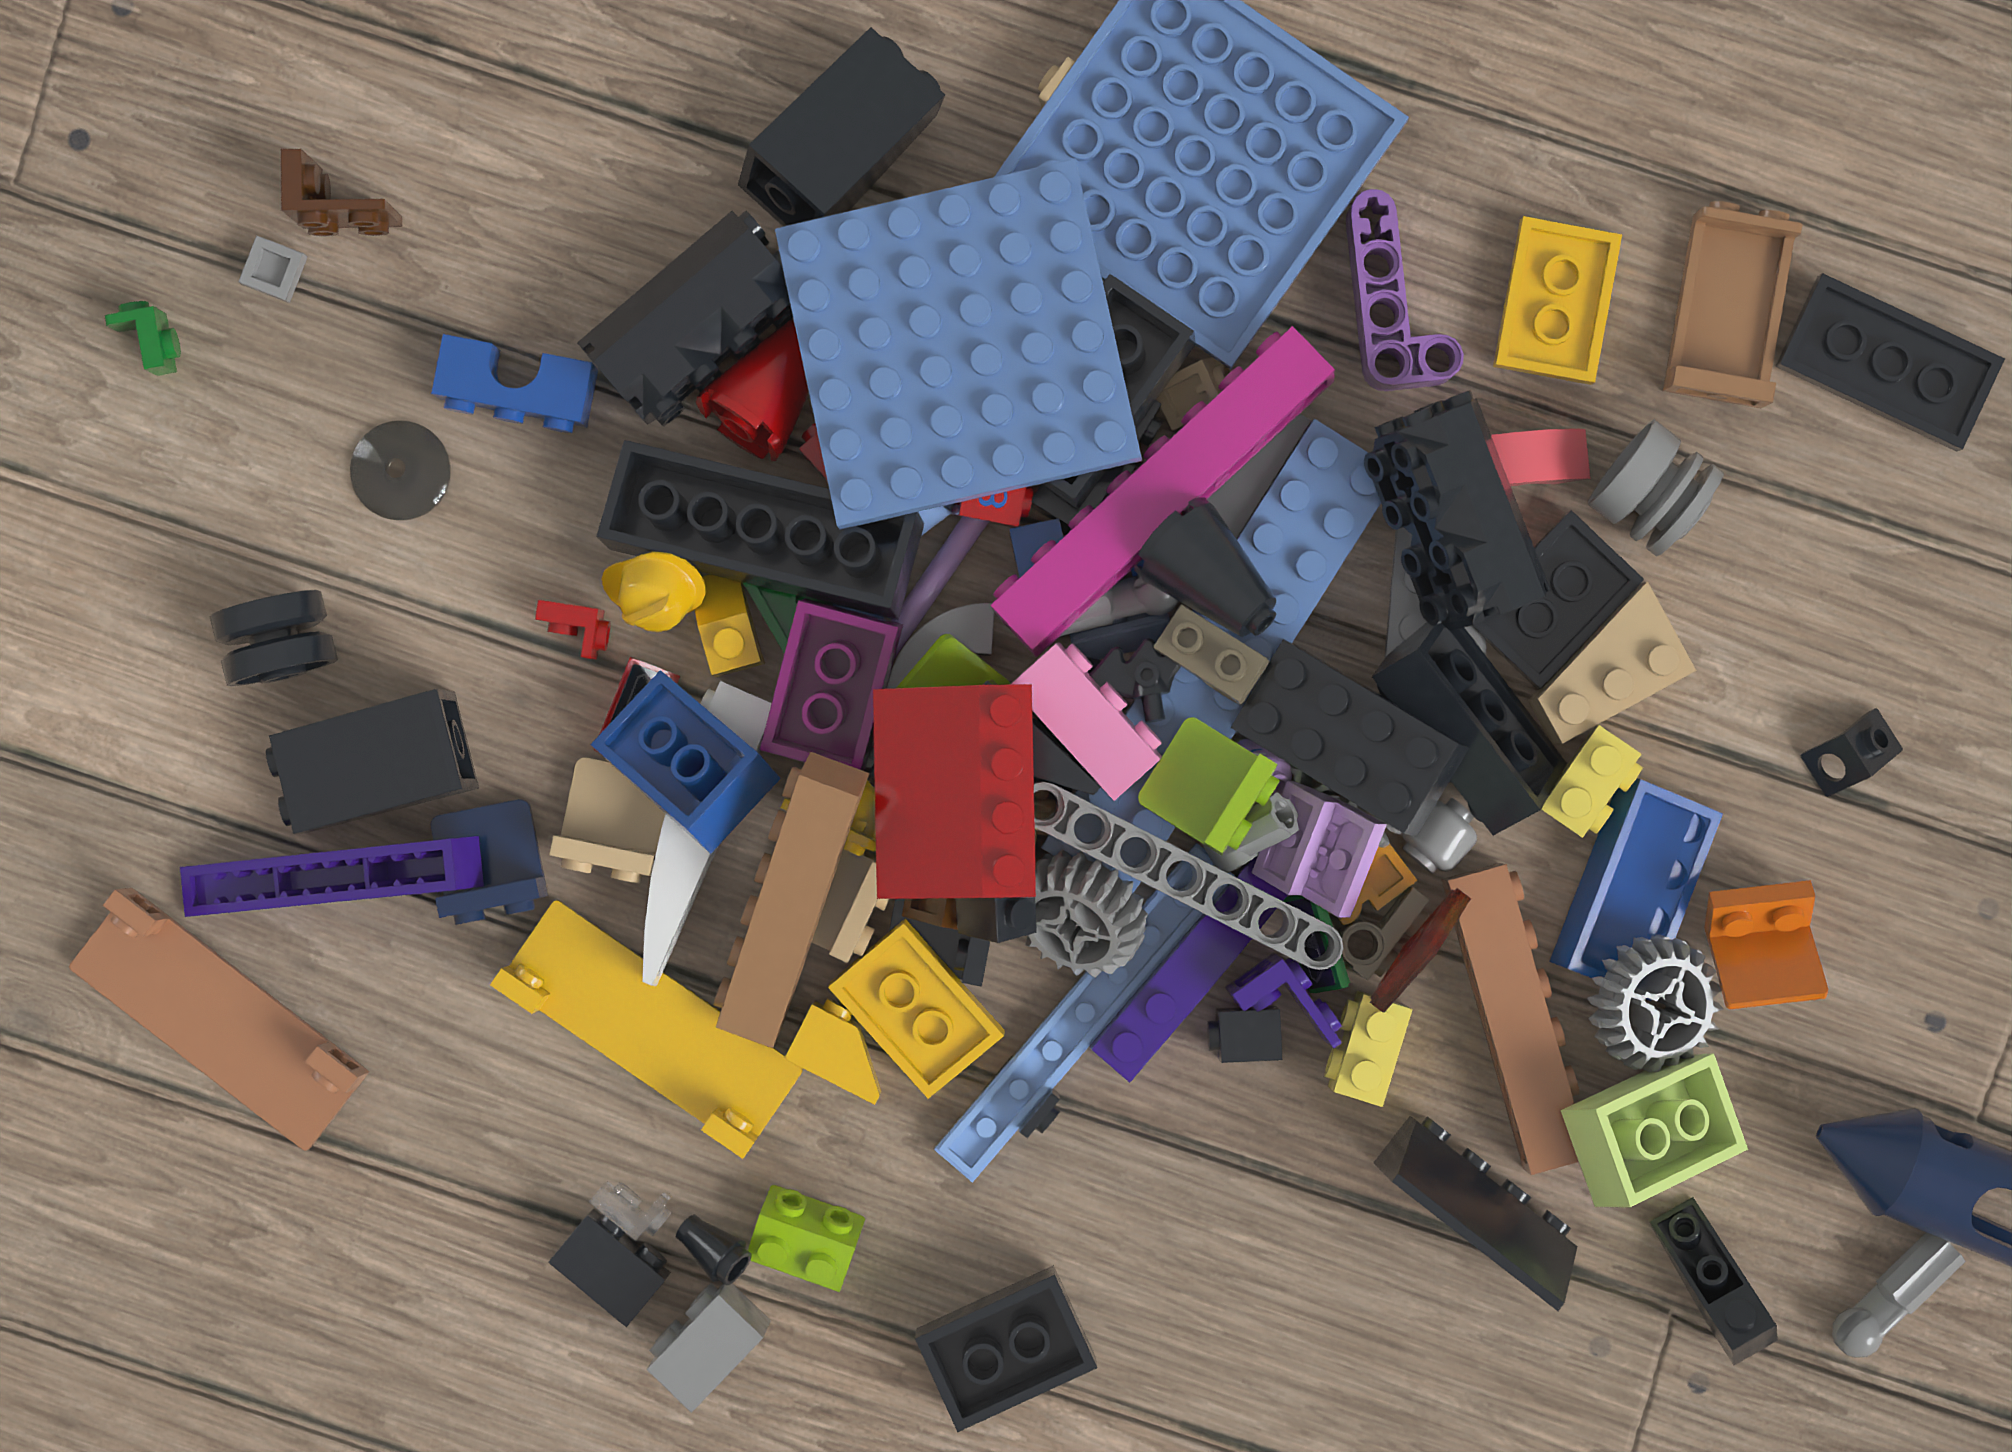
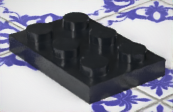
M1572 510L1568 511L1534 546L1550 591L1546 592L1547 594L1544 597L1502 615L1496 613L1485 617L1486 621L1472 625L1536 689L1543 687L1644 580Z

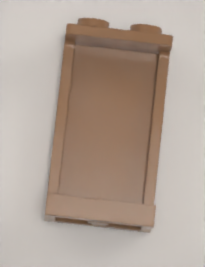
M1712 201L1709 207L1703 206L1692 218L1663 392L1761 409L1773 403L1776 382H1770L1794 240L1801 235L1803 224L1789 221L1790 215L1785 212L1761 210L1759 215L1739 212L1740 206L1737 204Z

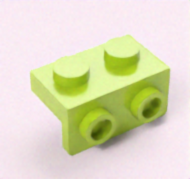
M771 1185L748 1247V1251L752 1254L751 1261L840 1292L861 1234L865 1217L850 1212L846 1208L833 1206L802 1195L798 1191Z

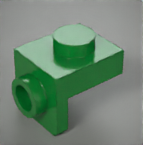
M134 301L119 305L118 313L105 315L106 326L117 332L137 329L144 370L157 376L177 372L175 358L181 356L180 342L176 330L169 328L165 312L154 306L149 307V302Z

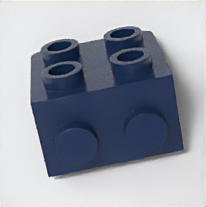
M517 799L437 815L432 819L430 826L433 840L479 836L484 882L483 887L443 891L444 896L435 898L439 918L453 915L455 925L483 920L485 919L484 909L502 905L505 915L534 910L533 899L548 896L532 810L528 801Z

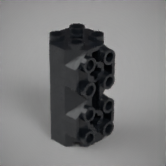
M733 211L728 213L577 342L647 425L655 420L662 426L672 422L685 409V406L682 404L683 400L696 389L701 392L723 374L718 366L724 359L733 354L739 361L762 342L758 336L774 324L778 329L793 318L779 249L773 255L765 247L770 243L765 237L766 233L747 211H744L739 217Z
M1471 390L1434 402L1415 410L1414 413L1405 417L1402 416L1374 427L1378 437L1375 439L1373 451L1365 455L1364 467L1375 485L1386 523L1394 530L1405 528L1412 534L1410 547L1402 551L1401 563L1406 573L1410 576L1420 601L1421 615L1430 625L1434 626L1441 623L1449 631L1472 626L1486 621L1485 617L1496 613L1502 615L1544 597L1547 594L1546 592L1550 591L1477 398H1473Z

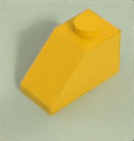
M715 575L702 577L705 582L706 594L702 604L695 609V615L711 675L720 677L765 664L743 583Z
M829 998L826 999L824 1005L814 1001L784 1059L875 1105L881 1094V1088L860 1024L851 1019L852 1014L844 1005Z

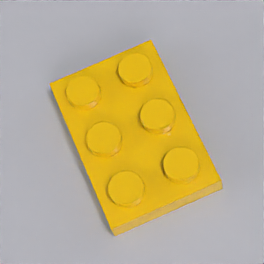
M1526 216L1520 219L1493 367L1588 385L1595 383L1622 234Z
M906 919L901 921L869 948L862 957L860 956L844 969L828 985L830 991L927 1099L992 1047L1005 1034L1002 1026Z

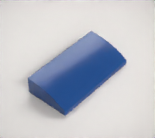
M1636 778L1626 792L1618 788L1613 794L1609 805L1614 810L1598 833L1549 962L1589 978L1605 977L1607 969L1602 960L1612 959L1617 961L1616 946L1626 945L1632 948L1634 938L1644 937L1650 940L1652 935H1662L1672 940L1676 938L1723 813Z

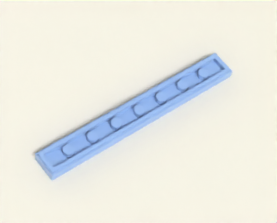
M1195 843L1188 853L1213 865L1205 849L1198 843ZM1183 860L1177 864L1167 876V882L1170 887L1178 889L1188 885L1193 875L1190 864ZM1228 884L1221 885L1215 890L1212 901L1219 896ZM1156 889L1142 905V909L1148 913L1145 925L1146 930L1144 932L1145 937L1133 958L1124 967L1120 966L1112 975L1102 971L1095 978L1086 971L935 1146L934 1150L973 1183L1047 1093L1057 1085L1201 917L1202 912Z

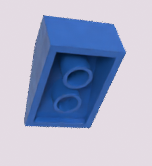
M661 670L590 744L710 854L781 779L757 751Z

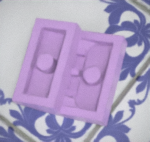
M1287 780L1281 796L1285 799H1290L1298 813L1297 824L1299 831L1289 838L1260 851L1252 874L1288 895H1301L1337 917H1351L1387 824L1327 794L1295 781Z

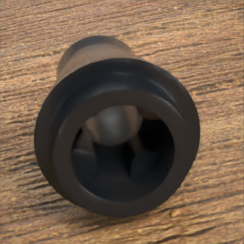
M695 1214L689 1216L677 1230L676 1239L684 1244L712 1282L721 1281L726 1286L732 1284L743 1274L751 1261L752 1254L745 1249V1241L703 1221Z

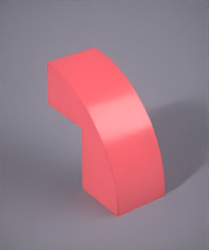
M1548 429L1491 435L1511 487L1525 484H1560L1591 479L1586 429Z

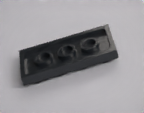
M1822 273L1817 276L1775 367L1957 452L1963 450L2005 358Z

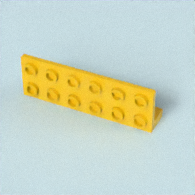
M553 901L510 965L500 969L490 986L529 1013L533 1014L541 1011L704 1123L701 1131L743 1159L802 1074L803 1068L785 1060V1055L774 1047L770 1048L716 1028L721 1011L666 973H662L657 986H651L642 982L643 957L561 901Z

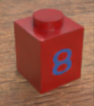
M1024 487L954 503L952 514L1019 527L1020 517L1027 518L1029 515L1033 489Z

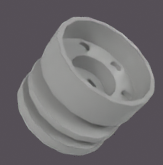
M1654 419L1634 437L1614 461L1592 492L1588 505L1613 524L1624 519L1633 510L1639 515L1633 524L1630 537L1638 541L1655 526L1656 528L1646 544V549L1657 557L1664 553L1674 542L1683 538L1700 520L1709 507L1713 494L1719 486L1724 473L1712 464L1694 479L1693 477L1704 460L1703 456L1698 452L1684 459L1678 466L1672 461L1680 447L1681 439Z

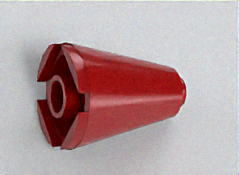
M789 320L706 386L696 398V405L706 419L713 412L721 420L722 423L717 430L722 435L757 458L764 459L769 452L771 462L777 461L783 453L809 395L794 321Z

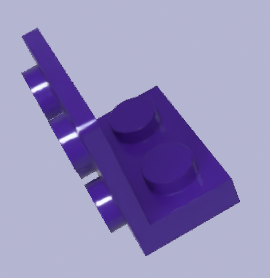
M1272 953L1225 987L1235 1003L1243 1011L1252 1007L1256 1012H1259L1282 995L1278 987L1284 984L1321 1038L1333 1049L1342 1043L1335 1033L1342 1027L1341 1023L1329 1006L1322 1002L1320 998L1314 1002L1305 990L1313 984L1297 961H1293L1290 957L1283 960L1277 954Z

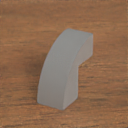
M992 603L971 604L952 609L935 617L921 627L906 643L896 659L887 689L896 688L943 634H951L977 655L991 656L994 611L990 606Z

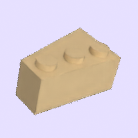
M1647 581L1641 583L1543 687L1533 694L1528 702L1552 744H1563L1697 670Z

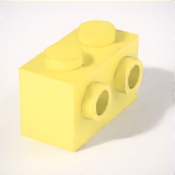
M1600 725L1594 726L1563 770L1541 810L1582 838L1589 829L1597 834L1614 810L1607 803L1615 791L1620 788L1626 792L1642 771L1643 767L1636 763L1641 753Z
M1361 991L1356 992L1354 1001L1348 999L1340 1019L1342 1025L1340 1029L1345 1030L1339 1049L1332 1048L1325 1068L1324 1077L1330 1078L1328 1087L1335 1093L1383 1107L1413 1009L1396 1002L1388 1008L1391 1003L1390 1000Z

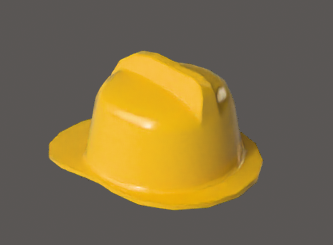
M654 551L614 563L604 570L601 578L604 591L621 608V617L624 622L652 632L667 631L676 626L686 614L702 604L706 594L705 582L698 570L685 559L671 553Z

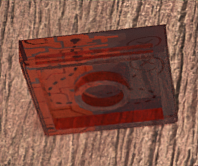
M1458 888L1452 889L1424 921L1418 931L1403 945L1395 961L1372 993L1369 1003L1382 1013L1386 1012L1437 954L1471 900L1469 896Z

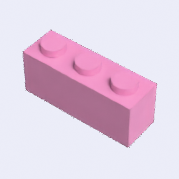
M1058 642L1012 684H1032V711L1115 801L1162 758V755L1156 749L1162 742L1142 720L1137 725L1131 722L1122 712V709L1128 704L1108 682L1100 687L1087 673L1093 665L1073 643L1068 648H1065Z

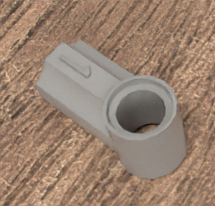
M1277 792L1271 795L1264 807L1259 803L1253 805L1245 820L1253 825L1237 851L1228 846L1221 856L1204 844L1202 845L1213 865L1229 873L1258 856V852L1289 838L1299 831L1297 824L1298 813L1291 800L1285 799Z

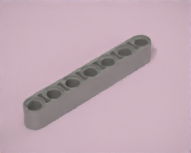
M1034 781V793L1038 790H1048L1056 800L1055 810L1049 817L1044 819L1034 818L1035 828L1310 968L1317 970L1328 969L1341 958L1343 951L1342 938L1332 926L1052 783ZM1084 814H1095L1101 821L1102 829L1100 835L1091 842L1078 840L1074 832L1075 822ZM1139 837L1144 840L1147 846L1146 857L1137 865H1127L1121 858V846L1127 839ZM1183 860L1190 864L1193 875L1188 885L1175 889L1170 887L1167 882V870L1174 862ZM1231 884L1237 891V903L1229 911H1217L1212 901L1215 890L1221 885ZM1268 908H1278L1283 915L1282 927L1274 934H1262L1258 925L1260 915ZM1315 931H1323L1328 938L1327 950L1317 958L1308 957L1304 950L1306 938Z

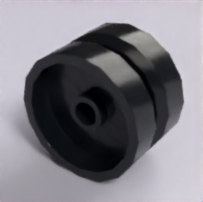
M304 590L284 593L241 603L213 613L210 616V621L216 642L224 645L250 643L248 646L229 652L221 660L226 685L233 687L281 681L335 663L338 657L332 635L320 631L298 634L299 631L318 625L327 616L321 591Z

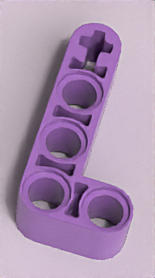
M1370 189L1363 191L1355 198L1346 214V231L1364 379L1372 388L1379 391H1394L1444 384L1460 370L1463 364L1464 354L1461 345L1456 339L1442 334L1411 337L1396 206L1389 194L1382 190ZM1366 206H1371L1373 214H1381L1382 217L1374 228L1375 240L1361 244V242H1366L1371 235L1369 219L1360 218V215ZM1372 254L1383 257L1389 266L1388 275L1381 278L1371 276L1365 270L1364 258ZM1376 304L1388 306L1393 311L1394 324L1387 328L1375 325L1369 315L1370 307ZM1438 348L1448 355L1450 363L1447 371L1435 372L1428 367L1425 360L1428 349ZM1383 353L1394 356L1400 365L1398 376L1386 378L1380 375L1375 367L1376 356Z

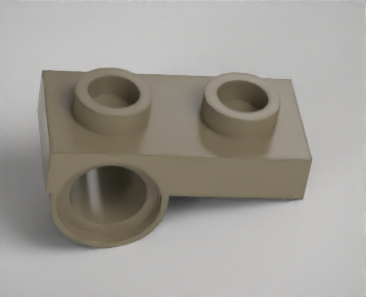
M1182 604L1153 646L1157 652L1197 676L1212 689L1239 705H1242L1269 663L1266 657Z
M1408 887L1398 897L1377 926L1362 920H1355L1350 924L1343 925L1338 933L1343 942L1342 958L1348 963L1347 966L1366 980H1369L1374 973L1381 977L1395 961L1398 953L1393 948L1404 933L1412 937L1428 917L1429 913L1423 908L1429 902V899L1414 887ZM1367 930L1373 938V948L1365 957L1355 958L1348 950V940L1355 931Z

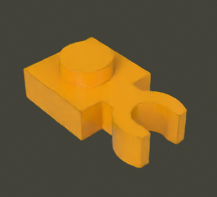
M1390 843L1385 848L1378 846L1351 917H1340L1338 920L1341 924L1346 925L1355 921L1361 913L1362 904L1367 900L1378 911L1418 881Z

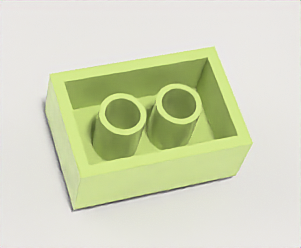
M1714 1053L1694 1054V1058L1688 1059L1679 1058L1678 1065H1662L1659 1072L1643 1071L1560 1110L1595 1207H1632L1748 1150Z

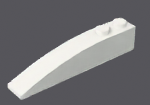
M720 681L716 692L708 689L700 704L760 754V746L772 703ZM666 814L651 873L644 929L642 982L651 986L658 985L718 849L717 847L710 854Z

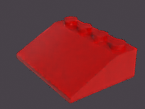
M1032 684L873 689L877 899L1036 897Z

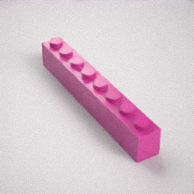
M1293 326L1282 336L1279 332L1270 335L1256 350V354L1259 357L1244 370L1241 366H1238L1232 370L1218 386L1222 392L1209 404L1200 401L1194 405L1182 418L1181 423L1184 425L1182 429L1170 440L1164 435L1155 441L1143 455L1147 460L1133 474L1126 470L1116 477L1107 487L1106 492L1109 496L1095 509L1091 505L1083 508L1070 521L1068 526L1072 530L1058 543L1053 539L1045 543L1031 558L1034 565L1019 578L1014 574L996 589L993 595L997 600L990 605L994 613L1035 657L1040 655L1142 560L1138 555L1142 546L1153 531L1171 513L1176 510L1184 516L1194 509L1188 503L1189 501L1201 497L1208 499L1334 382L1335 369Z

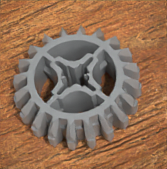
M1063 849L1055 856L1046 853L1042 859L1035 862L1037 933L1027 935L1025 946L1037 947L1041 951L1040 959L1051 958L1056 961L1057 969L1064 965L1071 967L1076 976L1083 970H1086L1095 978L1102 971L1112 975L1120 966L1124 967L1133 958L1145 937L1144 932L1146 930L1145 925L1148 913L1142 909L1144 897L1132 893L1134 882L1122 881L1118 877V869L1109 870L1102 866V861L1098 859L1094 862L1089 861L1082 851L1073 857Z
M1652 935L1650 940L1644 937L1634 938L1632 948L1626 945L1616 946L1617 961L1612 959L1602 960L1607 973L1605 977L1597 976L1592 978L1595 984L1600 987L1599 994L1587 998L1591 1005L1598 1007V1010L1588 1019L1592 1025L1599 1027L1594 1037L1598 1039L1599 1043L1607 1046L1606 1052L1611 1057L1623 1061L1624 1065L1635 1070L1642 1068L1648 1072H1659L1662 1065H1678L1679 1058H1694V1046L1699 1048L1709 1047L1703 1036L1707 1030L1719 1029L1711 1021L1713 1013L1724 1009L1720 1003L1713 1001V997L1721 991L1719 984L1711 980L1717 970L1712 965L1704 962L1705 955L1701 951L1687 945V942L1677 938L1672 940L1662 935ZM1649 998L1662 1003L1666 1008L1661 1009L1645 1002V999Z

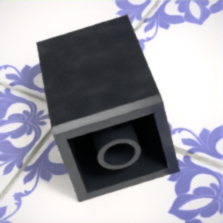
M870 27L748 145L738 186L783 227L848 212L937 116L945 94L941 91L936 79L928 72L918 70L904 57L902 50L892 39L886 36L882 37Z
M433 689L269 735L271 747L266 749V759L272 776L274 778L279 777L284 796L278 798L279 811L285 826H292L293 834L308 833L479 789L454 691Z

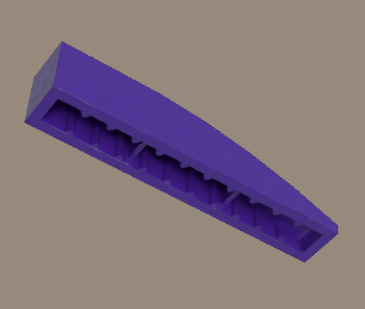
M479 836L180 867L185 917L452 891L484 886Z
M1258 856L1245 863L1235 874L1236 878L1281 901L1288 895L1252 874ZM1228 884L1213 901L1217 911H1229L1235 906L1238 899L1235 887ZM1268 908L1262 912L1258 920L1259 929H1261L1277 908ZM1203 913L1090 1045L1091 1050L1130 1083L1228 969L1252 938Z

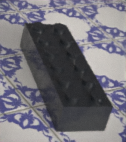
M624 440L596 537L612 551L633 556L654 551L671 553L685 559L698 572L899 620L923 532L924 522L919 512L839 529L836 524L830 490L828 488Z

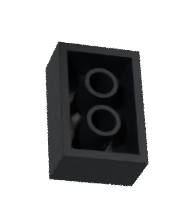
M1054 1265L916 1328V1343L957 1433L1098 1368L1096 1356Z

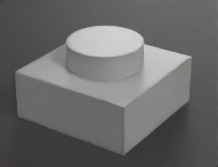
M256 235L238 282L243 286L290 303L308 256Z

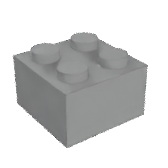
M710 1283L690 1304L691 1307L685 1312L689 1317L686 1323L682 1325L678 1320H674L656 1339V1343L649 1350L655 1357L647 1371L691 1413L764 1338L771 1322L733 1283L728 1286L722 1284L718 1289Z

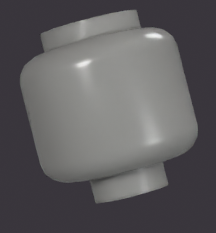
M1450 798L1446 804L1438 800L1417 836L1402 833V837L1406 842L1402 849L1431 874H1434L1437 869L1445 872L1452 871L1477 842V834L1469 824L1474 816L1453 798Z

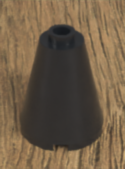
M1205 497L1192 499L1188 503L1194 507L1193 510L1184 516L1175 510L1153 531L1138 554L1145 563L1143 567L1135 565L1134 571L1146 583L1241 637L1250 633L1257 636L1264 632L1274 621L1276 612L1273 609L1276 605V598L1215 506Z

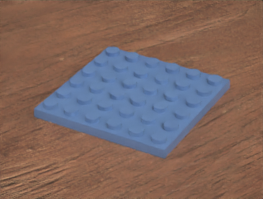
M1119 0L994 177L1075 158L1102 280L1105 281L1109 274L1113 275L1191 328L1195 333L1196 346L1231 370L1407 123L1409 117L1241 0Z
M1075 158L775 229L836 524L839 529L1142 461Z

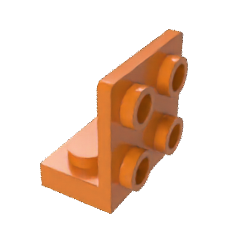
M1811 880L1709 892L1704 928L1726 1008L1739 1009L1825 999L1827 997L1829 989L1810 928L1816 897Z

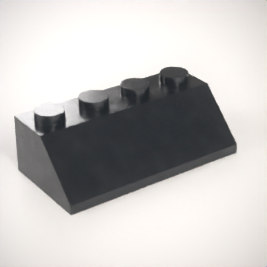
M1426 622L1385 657L1372 675V678L1377 683L1379 693L1383 697L1469 747L1450 783L1454 784L1467 801L1469 810L1474 818L1479 822H1483L1494 836L1542 809L1565 769L1567 762L1465 627L1449 631L1441 623L1433 626Z

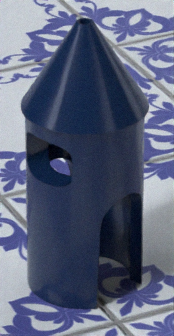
M1916 1108L1825 1123L1819 1126L1816 1138L1872 1215H1885L2012 1267V1230L1973 1213L1974 1205L1988 1190L1995 1188L2012 1190L2011 1151L1970 1134L1952 1132L1934 1125L1930 1118L1923 1116L1921 1111Z

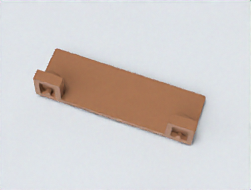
M132 887L115 889L102 905L110 913L70 963V970L304 1151L309 1150L370 1071Z

